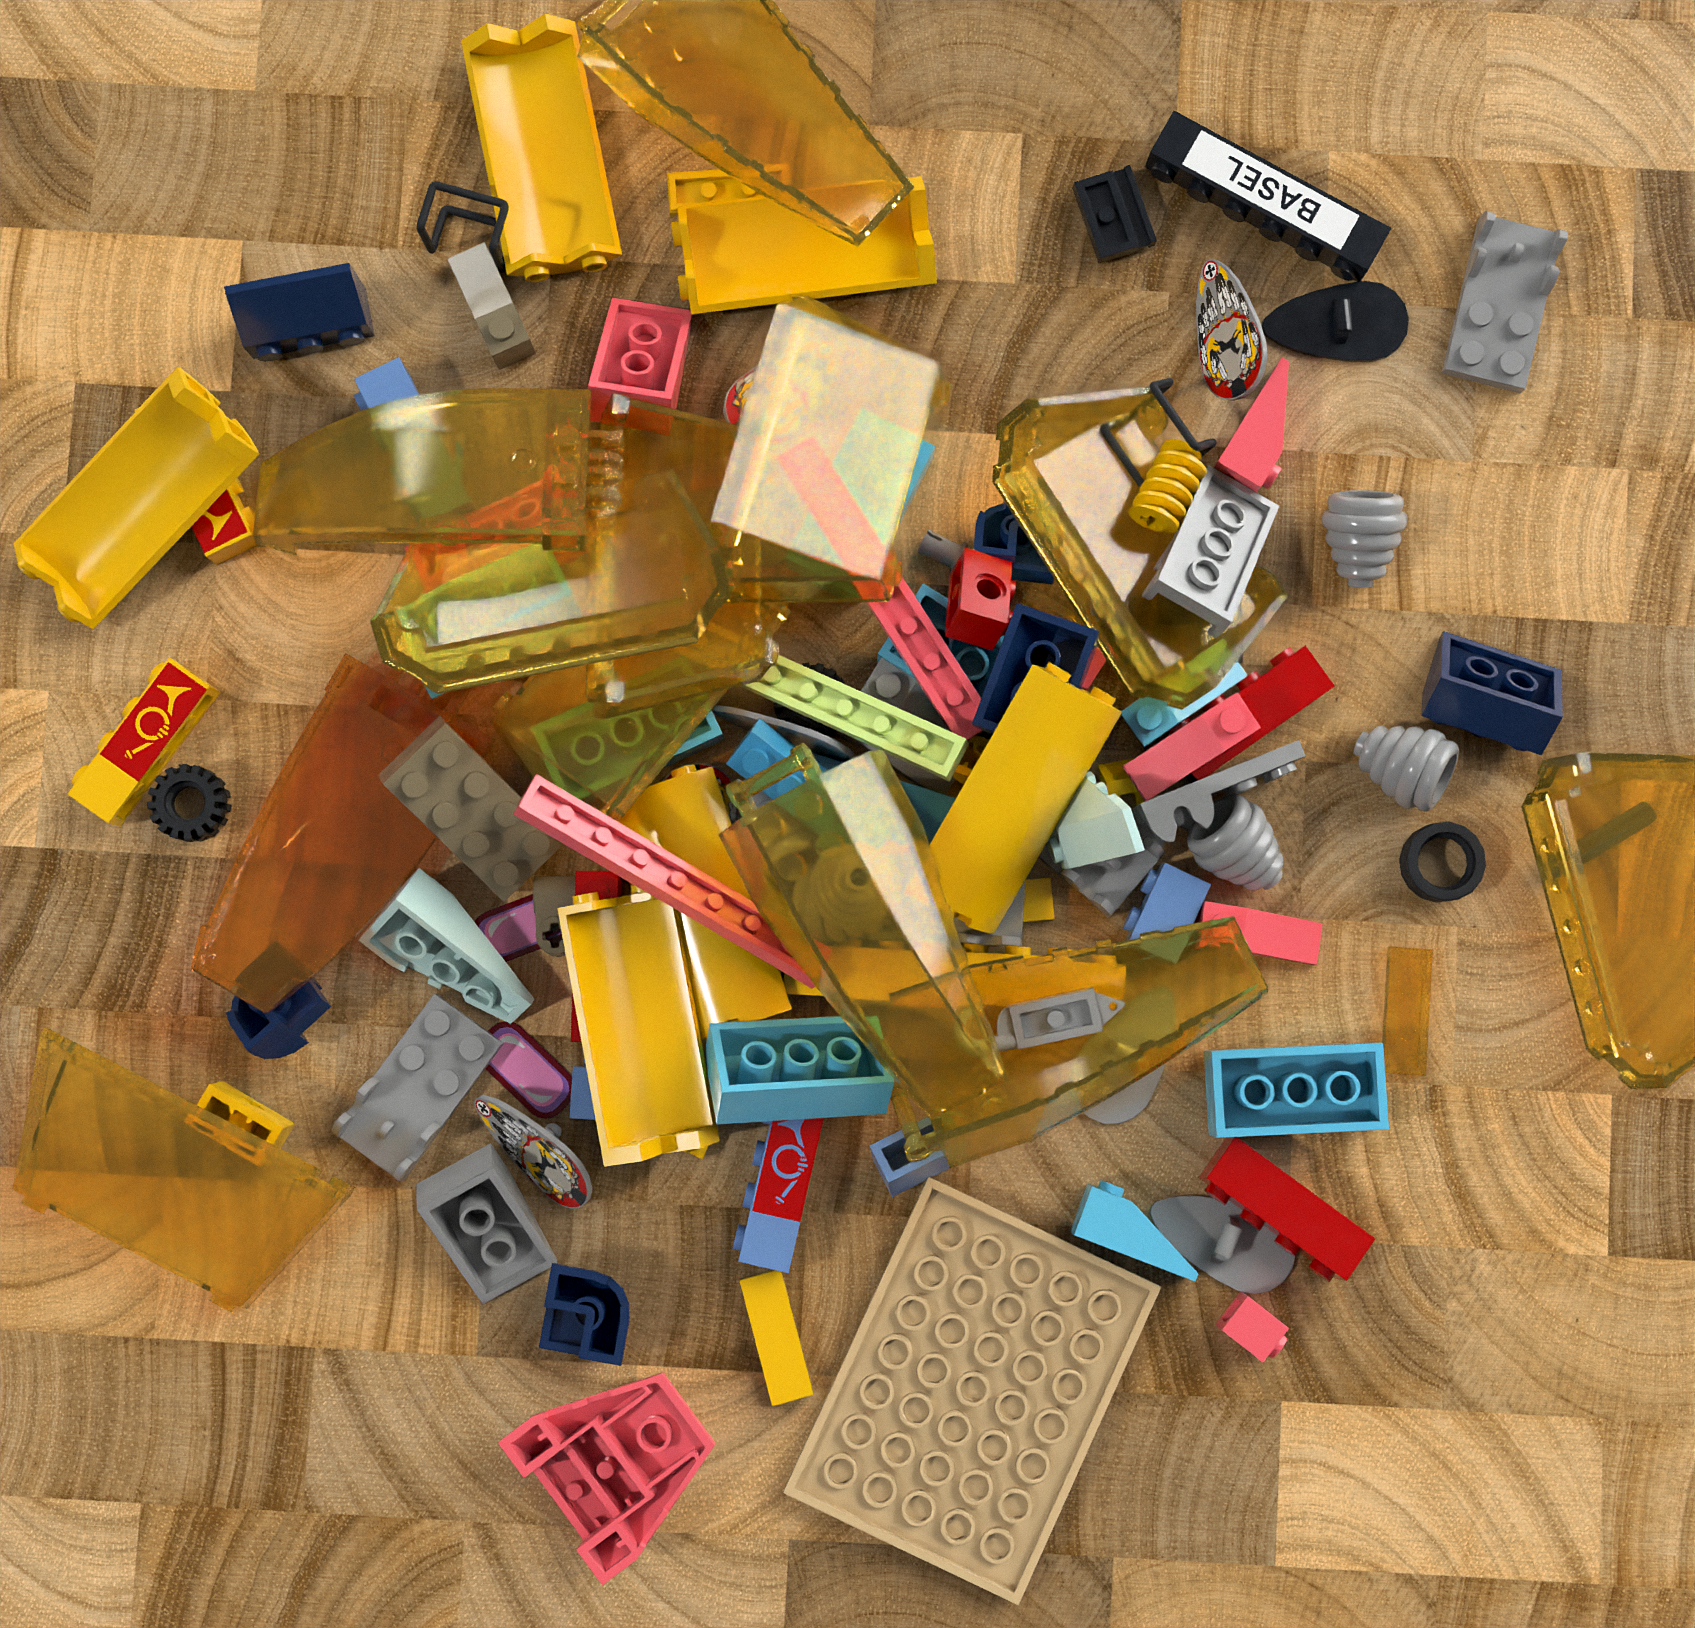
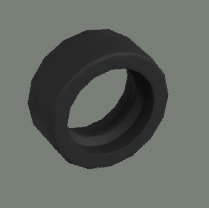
M1450 821L1432 823L1413 832L1403 844L1399 858L1401 876L1407 887L1420 898L1435 903L1459 900L1472 893L1482 881L1486 868L1485 851L1478 837L1465 826ZM1444 837L1455 841L1461 846L1466 855L1467 866L1465 873L1457 883L1451 886L1439 887L1432 885L1424 879L1419 870L1418 857L1420 850L1427 842L1434 838Z

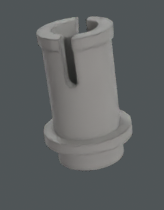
M929 529L920 544L918 554L925 555L950 567V572H952L964 548H968V543L963 542L960 545Z

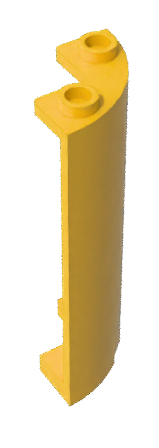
M543 14L519 31L486 23L462 39L461 44L491 196L503 199L509 205V211L500 237L507 275L525 276L527 282H540L548 279L550 275L582 269L585 272L601 271L607 267L608 261L621 256L622 251L575 21ZM494 206L497 221L500 207Z
M921 176L679 206V221L671 222L674 247L682 246L685 263V275L678 276L681 301L689 300L691 314L937 283L934 242L929 231L926 188Z
M178 366L13 543L19 569L29 578L34 580L40 578L53 586L59 612L73 623L81 622L94 629L259 455L255 444L241 424L234 418L231 420L226 417L224 412L218 407L221 402Z
M1048 662L1045 669L1033 664L902 893L945 917L960 919L970 928L985 933H995L1122 714L1121 710L1113 706L1116 698L1093 686L1090 693L1068 683L1071 674Z
M695 764L677 768L671 771V779L643 789L641 784L623 788L617 791L619 799L605 805L610 818L757 903L713 767L696 770ZM678 911L701 1040L707 1038L710 1023L760 1021L792 1010L779 969Z
M635 885L630 886L632 895L599 900L598 892L572 897L574 905L557 908L604 1167L641 1162L661 1154L699 1149L720 1141L678 910Z

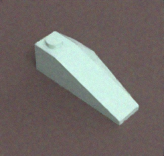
M1091 771L1087 772L1051 834V838L1047 841V847L1053 862H1060L1062 869H1071L1145 850L1130 806L1115 793L1108 795L1106 785L1103 782L1097 783L1095 775Z
M420 868L398 890L358 940L392 967L403 972L408 967L429 977L427 984L441 989L443 984L462 993L465 1002L510 1024L534 1001L530 992L455 896Z

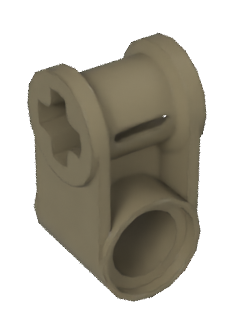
M575 875L534 876L533 879L536 940L539 947L551 956H566L563 940L560 941L558 948H554L553 943L546 940V934H552L555 926H559L561 930L557 908L574 905L572 897L575 896Z

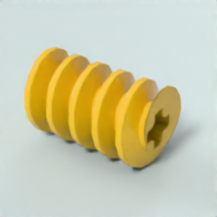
M1180 439L1165 440L1160 447V453H1158L1153 461V466L1146 474V480H1144L1139 488L1140 493L1135 496L1133 506L1127 511L1130 518L1142 527L1168 534L1176 533L1179 529V522L1177 520H1182L1186 515V508L1184 506H1189L1192 503L1193 495L1191 493H1195L1199 489V480L1203 479L1207 474L1206 467L1200 462L1202 459L1200 451H1194L1186 441Z

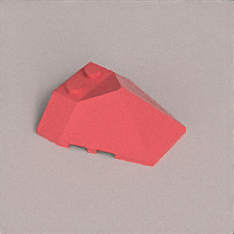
M664 1372L535 1414L498 1442L523 1478L534 1472L583 1540L576 1550L602 1585L638 1559L716 1444Z

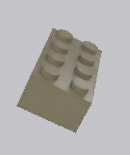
M441 716L435 719L378 775L382 784L503 902L563 845V843L513 815L522 797Z

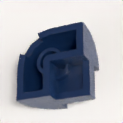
M1004 497L1002 504L990 507L985 512H979L975 524L973 550L1011 561V580L1053 585L1056 572L1061 502L1025 497Z
M276 941L235 980L234 984L238 986V989L232 1000L231 1010L226 1012L230 1026L249 1053L263 1059H276L295 1053L309 1042L303 1035V1032L332 1006L321 993L322 987L311 973Z
M552 1263L544 1303L546 1311L539 1348L579 1355L578 1358L621 1366L630 1323V1304L623 1288L611 1276L596 1270Z

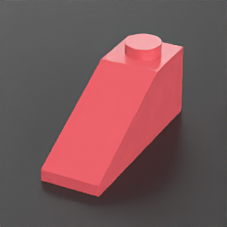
M1283 357L1272 371L1213 467L1256 493L1261 486L1269 489L1282 469L1275 463L1282 454L1289 361Z
M1236 692L1122 767L1144 801H1148L1250 736L1261 727L1239 693Z
M1204 901L1194 922L1191 945L1317 965L1323 924L1244 907Z

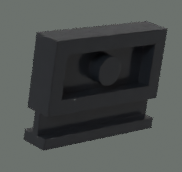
M1130 165L1124 166V169L1115 172L1112 170L1074 182L1072 190L1098 263L1137 252L1138 249L1147 246L1148 248L1155 246L1157 239Z

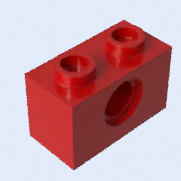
M964 548L950 574L945 637L993 651L1002 635L1005 636L1013 615V611H1009V607L1015 593L1016 581L1011 580V561Z

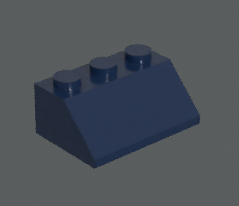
M350 263L224 286L225 295L243 348L253 359L258 358L259 361H275L281 359L283 353L299 351L302 354L317 353L324 349L323 346L336 343L342 346H354L363 343L364 338L375 336L366 288Z
M1017 603L972 725L993 735L1033 664L1044 669L1048 662L1071 674L1068 683L1082 689L1099 643V631Z
M1443 631L1423 689L1421 716L1429 718L1440 725H1450L1468 731L1479 738H1490L1508 744L1519 751H1530L1542 755L1563 718L1562 670Z

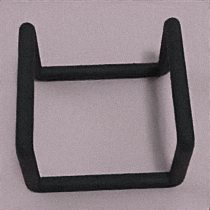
M439 181L430 183L416 226L417 232L427 251L431 254L436 252L447 214L494 226L489 251L500 273L506 272L504 257L502 256L501 258L497 247L509 211L508 203L500 198ZM436 190L500 207L496 221V218L446 205L439 212L431 239L425 229Z
M1171 378L1151 382L1149 388L1152 393L1124 415L1122 420L1104 423L1100 426L1101 434L1139 488L1144 479L1110 430L1121 428L1123 423L1130 422L1156 399L1194 451H1200L1202 456H1204L1217 444V441L1213 438L1197 442L1163 393L1173 385L1174 381Z

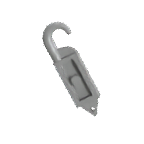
M1093 987L1011 1004L1003 1008L998 1015L996 1024L997 1035L981 1039H973L965 1032L966 1020L978 1011V1007L972 1005L964 1008L957 1014L953 1022L952 1034L956 1044L963 1051L971 1055L984 1056L1016 1048L1023 1049L1102 1032V1026L1125 1006V1002L1097 993ZM1115 1002L1116 1008L1110 1009L1109 1004Z

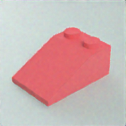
M612 298L588 384V421L671 433L693 318L691 310Z

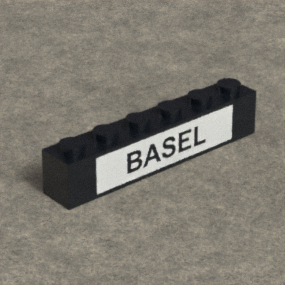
M1176 111L1172 112L1150 151L1145 165L1159 181L1168 184L1173 182L1181 186L1196 201L1202 203L1210 202L1223 209V213L1231 220L1236 222L1245 221L1253 225L1268 240L1274 242L1282 241L1295 248V252L1303 259L1308 261L1317 260L1331 268L1335 276L1346 281L1354 280L1360 282L1391 230V227Z

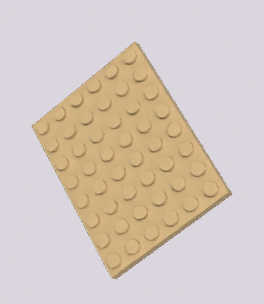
M928 1177L790 1474L783 1493L1019 1605L1161 1286L936 1179Z

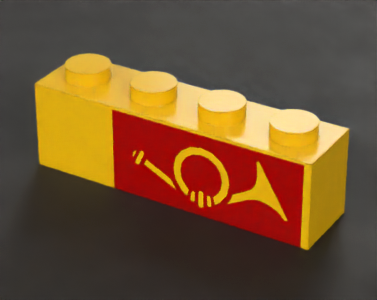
M238 478L191 526L205 556L216 565L262 543L256 532L261 529V524L255 512L250 506L244 508L238 494L244 492Z
M170 657L165 663H159L151 671L147 680L149 685L140 697L135 696L128 702L122 712L123 720L115 730L108 731L101 738L97 745L99 752L89 765H83L72 778L71 784L73 787L67 794L108 824L119 827L123 825L154 783L156 777L160 775L221 693L184 665Z

